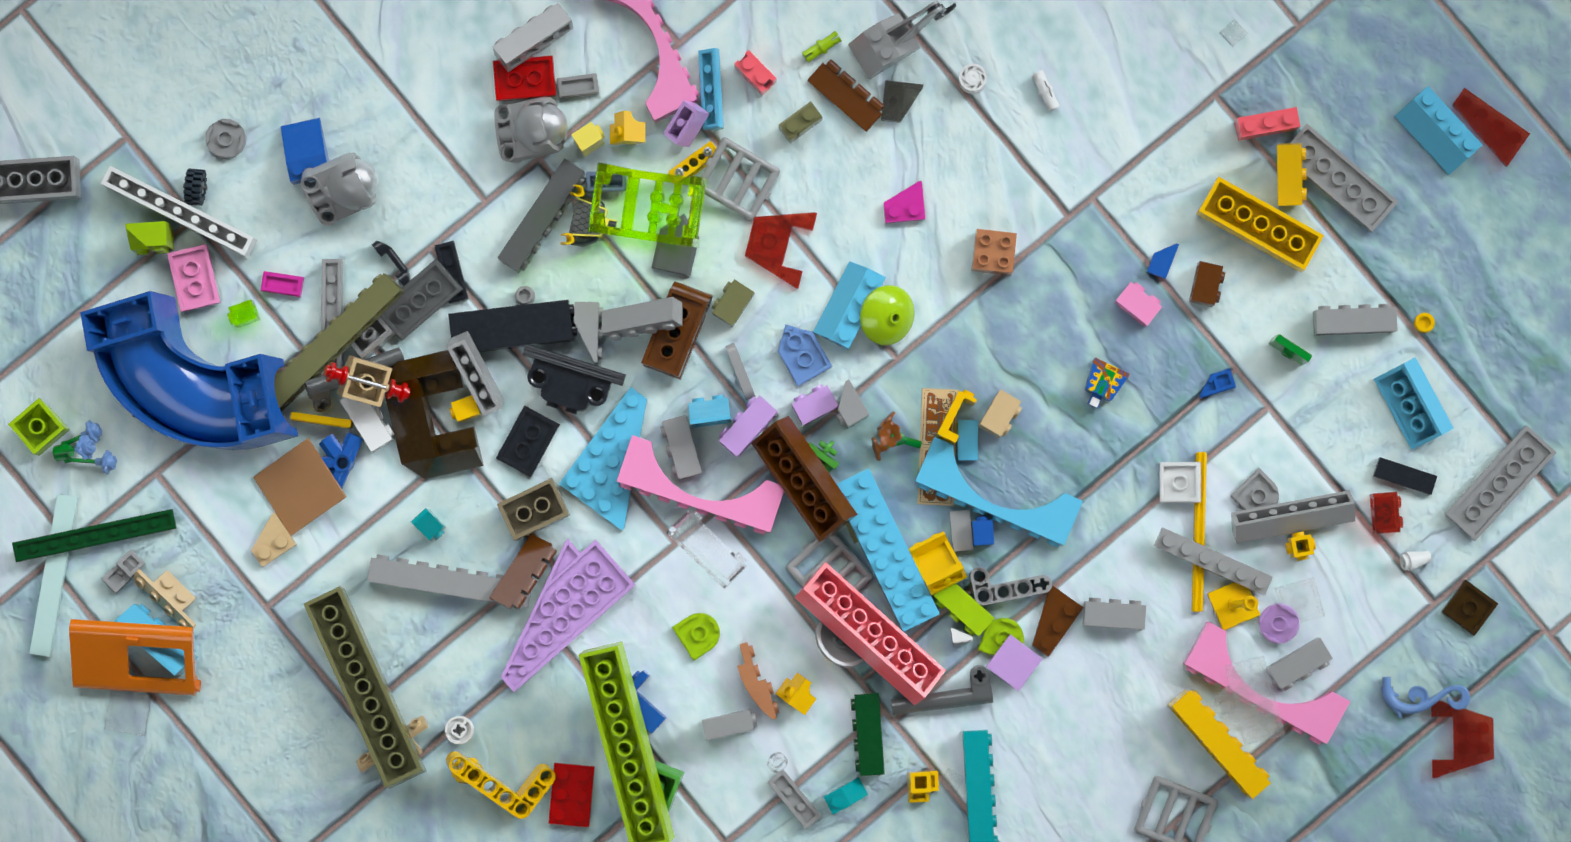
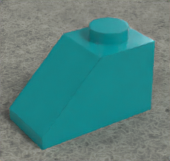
M425 508L411 521L430 541L433 539L437 541L445 533L443 530L446 526L430 509Z
M857 777L823 795L834 815L864 798L868 793L860 778Z

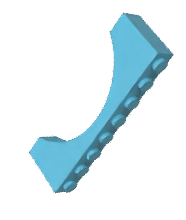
M936 437L932 440L915 480L916 483H919L918 488L925 491L933 489L937 491L936 495L947 500L949 496L956 499L955 504L962 507L970 505L974 507L973 511L984 516L986 512L993 515L992 520L999 523L1007 521L1011 523V528L1020 532L1022 528L1030 531L1029 536L1040 539V537L1048 539V544L1057 548L1059 544L1065 545L1083 503L1082 500L1063 493L1057 499L1044 506L1027 510L1008 509L992 504L974 492L963 479L955 461L953 444Z

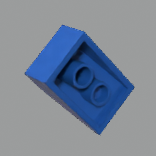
M316 118L281 126L289 179L293 185L300 184L302 172L306 168H314L329 161L321 120ZM307 178V179H306V181H308V182L314 180V179H312V178Z

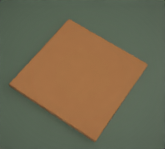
M309 438L253 477L291 536L347 497Z

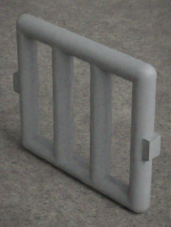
M724 137L721 139L712 157L707 159L705 163L706 168L696 184V189L752 221L764 200L767 201L771 195L769 191L776 181L780 169ZM728 147L736 152V155L716 191H714L705 184L724 150ZM744 157L753 162V165L733 201L724 197L723 193ZM761 167L770 172V175L750 211L741 207L740 203Z
M836 534L829 537L836 547L805 576L796 567L825 540L819 542L815 538L810 544L807 543L802 547L803 550L786 565L787 571L803 587L819 567L825 562L830 564L843 553L850 562L838 573L844 578L856 567L863 575L853 586L857 591H860L873 579V574Z
M1155 776L1146 799L1143 798L1140 805L1142 809L1134 831L1159 842H1181L1198 800L1208 804L1194 841L1203 842L1206 833H1209L1212 827L1210 822L1218 801L1213 797L1160 776ZM1159 785L1171 789L1157 827L1153 831L1145 828L1144 824ZM1181 793L1190 798L1173 839L1163 835V831L1177 795Z

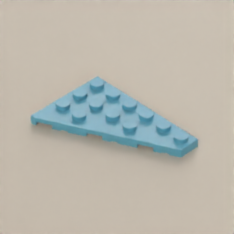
M631 387L559 483V485L620 530L625 528L631 490L619 487L620 483L616 481L631 436L639 438L641 436L647 399Z

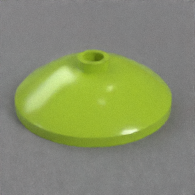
M893 285L880 286L869 293L860 310V324L866 337L880 345H892L902 340L910 331L914 321L915 311L911 297L906 291Z

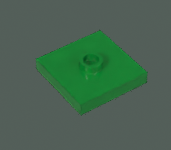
M1280 334L1274 336L1268 343L1279 350L1283 356L1293 359L1301 365L1308 363L1312 358L1310 353Z

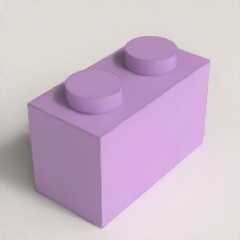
M683 100L663 134L677 145L690 147L709 113L698 104Z
M820 384L811 389L813 393L808 396L801 394L794 398L795 402L792 403V407L802 426L839 407L828 385L823 387Z

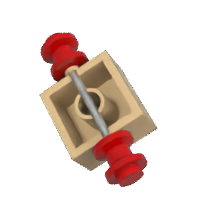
M349 355L346 366L344 365L342 369L337 368L334 362L326 365L323 376L326 377V382H331L332 379L338 380L340 386L337 394L345 398L381 407L384 395L387 399H390L392 396L397 397L398 402L402 403L404 399H408L410 394V388H408L407 383L403 382L400 386L396 384L394 379L389 381L392 368Z

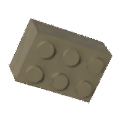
M553 478L497 504L514 541H518L570 516Z

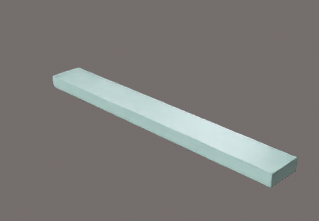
M57 494L50 534L73 530L79 497ZM69 552L46 556L29 654L51 657Z

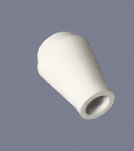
M1429 551L1404 552V554L1400 555V565L1403 570L1412 571L1432 561Z

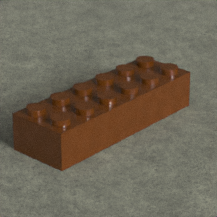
M789 416L775 421L751 443L819 542L833 536L858 515Z

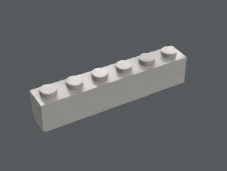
M1350 490L1232 512V532L1236 543H1243L1354 522L1355 502Z

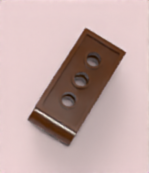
M674 281L667 298L674 297L682 302V312H687L688 315L685 319H682V326L675 327L673 330H658L652 334L641 363L644 367L681 380L713 295ZM673 331H680V335L677 338L671 337ZM667 349H672V355L665 357L664 352Z

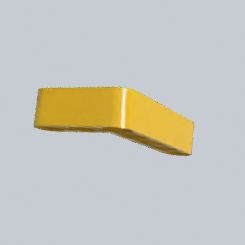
M453 751L446 757V765L452 773L519 819H524L530 815L555 780L554 771L547 764H539L534 768L519 790L515 792L463 754ZM455 759H461L458 766H452V762ZM472 770H476L477 774L474 777L469 778V772ZM549 771L546 778H540L542 772ZM486 782H493L492 787L484 789ZM537 788L534 794L528 795L529 789ZM503 793H509L505 800H500V796ZM519 804H524V808L521 811H516V807Z

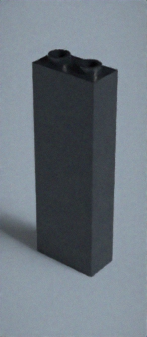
M569 300L448 314L451 338L468 331L479 352L525 347V344L537 346L574 341V336H577V328L575 324H572L571 316H574V304H570Z

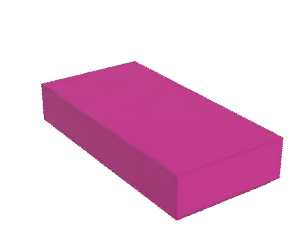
M264 271L260 291L301 297L304 277Z

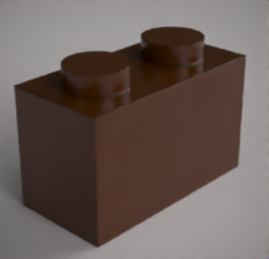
M1203 261L1197 263L1189 302L1209 307L1219 303L1221 291H1218L1219 284H1223L1225 278L1223 266Z

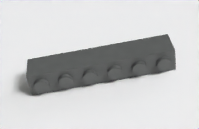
M564 158L497 257L499 261L517 273L521 270L525 271L530 263L529 257L532 253L536 254L541 247L540 241L542 238H547L553 228L550 226L555 220L558 221L564 213L562 209L565 204L569 205L575 196H571L570 192H574L577 187L573 185L582 186L586 181L584 177L586 175L585 171Z

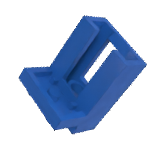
M645 670L642 672L636 671L632 676L645 727L652 734L667 717L637 691L650 674Z

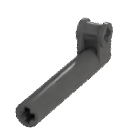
M398 347L365 360L393 367L398 361L404 360V356ZM321 375L304 382L307 395L312 400L315 411L323 412L330 408L331 399L329 392L339 388L338 380L332 379L331 382H326V377Z
M981 665L974 666L970 671L971 688L929 693L915 706L906 697L891 699L892 714L898 715L993 703L988 671ZM978 670H980L983 674L985 673V675L981 677V680H978L977 677H974V675L977 674Z

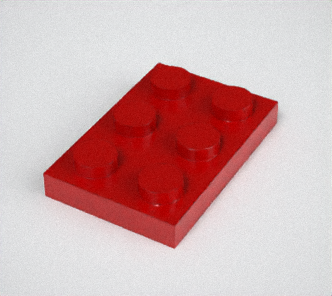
M553 55L530 57L509 72H507L499 60L493 61L496 101L556 96Z
M554 763L555 780L552 784L548 824L589 827L595 766Z

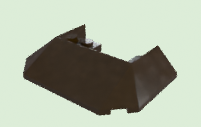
M445 350L398 361L391 371L389 381L394 379L396 384L400 386L403 382L407 383L408 388H410L409 397L407 400L404 399L402 403L398 402L397 397L394 396L390 399H385L401 464L424 479L484 466L475 426L439 435L435 433L427 396L465 387L463 377L449 351Z

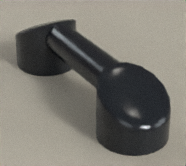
M375 241L371 244L381 257L387 254L399 269L400 273L396 277L403 286L411 280L408 268L392 247L380 241Z

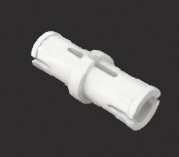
M1041 70L1031 75L1039 90L1038 94L1042 96L1048 112L1058 108L1060 105L1052 91L1053 86H1050L1044 71Z

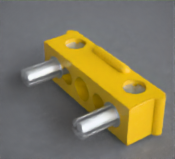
M709 141L668 171L667 175L674 185L678 186L690 176L693 177L706 167L707 159L711 158L714 154L716 146L713 142ZM704 155L705 158L700 160L699 156ZM692 160H696L698 162V165L692 167L690 165V162ZM688 167L689 170L685 172L683 171V168Z

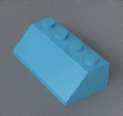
M1429 86L1394 116L1448 175L1482 146V143Z
M849 261L813 333L849 351L861 327L860 310L869 293L883 285L886 277L867 267Z
M1416 357L1374 378L1411 450L1453 429L1447 414Z
M133 604L114 621L166 625L160 618L156 617L154 619L149 614L151 611L143 604L140 606ZM142 647L174 676L184 674L185 661L182 649Z

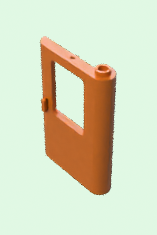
M70 620L69 639L74 688L193 696L200 692L201 680H198V677L195 675L193 627ZM128 646L182 649L184 651L185 679L130 675Z

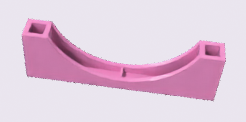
M605 0L620 4L633 11L645 22L655 38L660 56L659 75L654 90L645 102L654 122L657 123L675 114L683 100L697 103L699 93L695 85H690L688 81L690 75L686 67H681L679 63L681 57L677 49L673 50L670 43H672V39L668 31L663 32L661 25H664L660 15H655L652 10L655 7L653 1Z
M633 435L631 436L616 481L620 483L619 487L631 490L634 487L639 489L638 493L650 497L652 493L658 495V500L669 503L670 500L678 502L677 506L688 509L691 506L697 508L696 512L707 516L709 512L715 514V519L727 522V519L735 521L734 525L746 529L748 525L754 527V532L765 535V532H771L784 493L779 484L765 480L752 492L736 499L712 501L697 498L679 489L665 476L655 459L651 441Z
M1209 621L1205 622L1183 662L1187 666L1186 670L1196 675L1198 672L1204 675L1203 680L1212 685L1215 682L1222 686V691L1230 695L1234 692L1240 696L1239 700L1243 703L1257 705L1256 710L1265 715L1268 712L1275 716V721L1283 725L1287 722L1293 726V731L1300 735H1303V733L1310 735L1309 740L1318 745L1321 742L1324 744L1328 743L1350 704L1349 700L1332 691L1317 699L1294 704L1280 703L1261 696L1252 690L1234 669L1227 650L1226 631Z

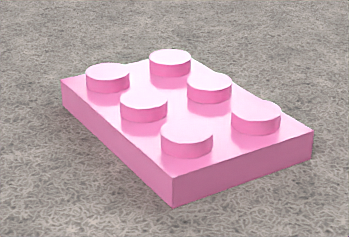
M207 244L167 253L180 312L221 303Z

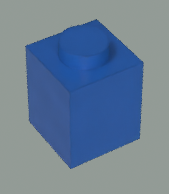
M988 516L976 517V521L971 522L973 546L993 545V520H988Z

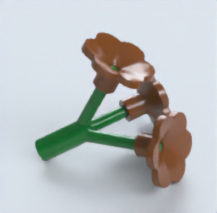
M894 411L877 427V430H880L881 444L877 442L876 438H871L877 461H881V452L887 451L888 448L904 444L921 448L922 441L906 437L900 431V426L892 421L895 415Z

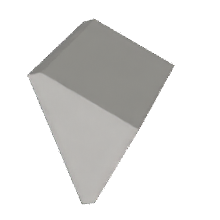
M379 317L351 345L359 356L365 360L374 355L396 334Z

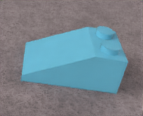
M724 395L712 396V400L704 401V398L692 399V403H688L690 425L692 428L732 423L729 399L724 398Z

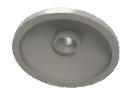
M819 620L815 632L816 643L820 652L828 661L846 668L854 667L864 662L857 653Z

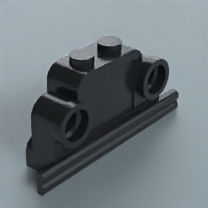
M525 344L522 354L534 359L527 379L531 386L542 388L541 397L547 402L546 406L557 409L559 405L565 407L566 412L575 415L577 411H585L589 404L593 406L603 405L607 400L612 383L623 386L626 374L529 344Z

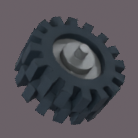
M187 169L184 179L185 183L183 184L184 203L199 206L204 204L206 190L208 189L206 170Z

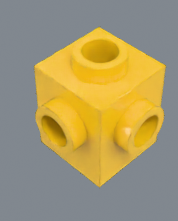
M1304 531L1292 533V538H1287L1288 543H1285L1287 555H1290L1291 558H1297V561L1309 559L1308 555L1314 554V550H1316L1314 538H1311V534L1304 535ZM1297 543H1301V550H1297Z

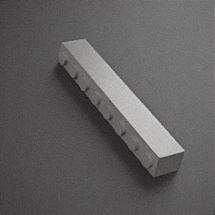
M377 554L376 558L371 557L367 581L494 602L489 597L504 575L496 574V578L488 577L487 572L476 571V575L469 574V569L456 568V571L448 570L449 566L439 564L436 565V568L428 567L429 563L417 561L416 565L408 564L409 559L397 558L396 561H390L389 556ZM521 593L527 597L521 607L528 608L531 593L529 595Z

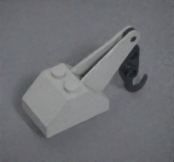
M936 0L905 20L898 13L876 23L851 41L848 46L868 79L870 80L919 50L920 46L914 37L933 18L937 21L954 10L956 3L945 8L943 4ZM927 12V15L909 30L907 24Z

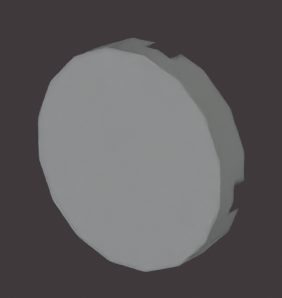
M220 119L209 126L205 141L213 155L221 159H230L243 151L246 145V134L239 123L231 119Z

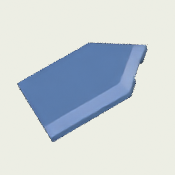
M785 324L778 353L797 386L833 367L812 331Z

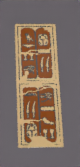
M922 388L920 430L922 445L919 453V471L932 440L936 436L958 390ZM957 414L949 428V431L955 434L957 433ZM955 443V444L953 445V449H954V456L956 457V443ZM918 488L917 504L953 506L954 499L949 496L947 500L936 495L937 491L933 489L925 491Z

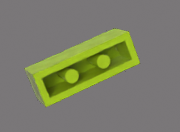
M956 583L933 595L935 598L934 603L942 610L944 607L951 612L949 616L955 622L961 621L966 625L964 630L972 637L975 634L980 636L995 619Z

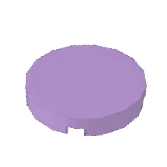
M1275 603L1268 606L1261 613L1259 619L1260 631L1268 641L1285 643L1297 635L1300 628V618L1291 606L1284 603Z

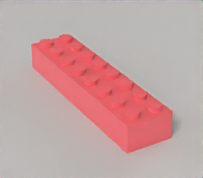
M826 562L814 572L794 597L914 706L927 696L946 671Z

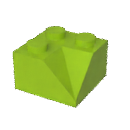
M168 222L125 224L130 250L136 252L137 255H149V251L157 252V254H167L169 250H174L173 226Z
M41 398L34 401L8 424L30 451L38 456L70 430L63 420Z

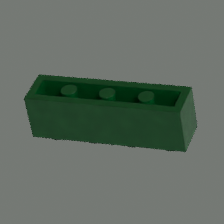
M879 693L854 694V699H851V711H855L856 719H852L853 731H857V739H853L854 752L858 751L859 759L855 760L856 772H860V776L884 775Z

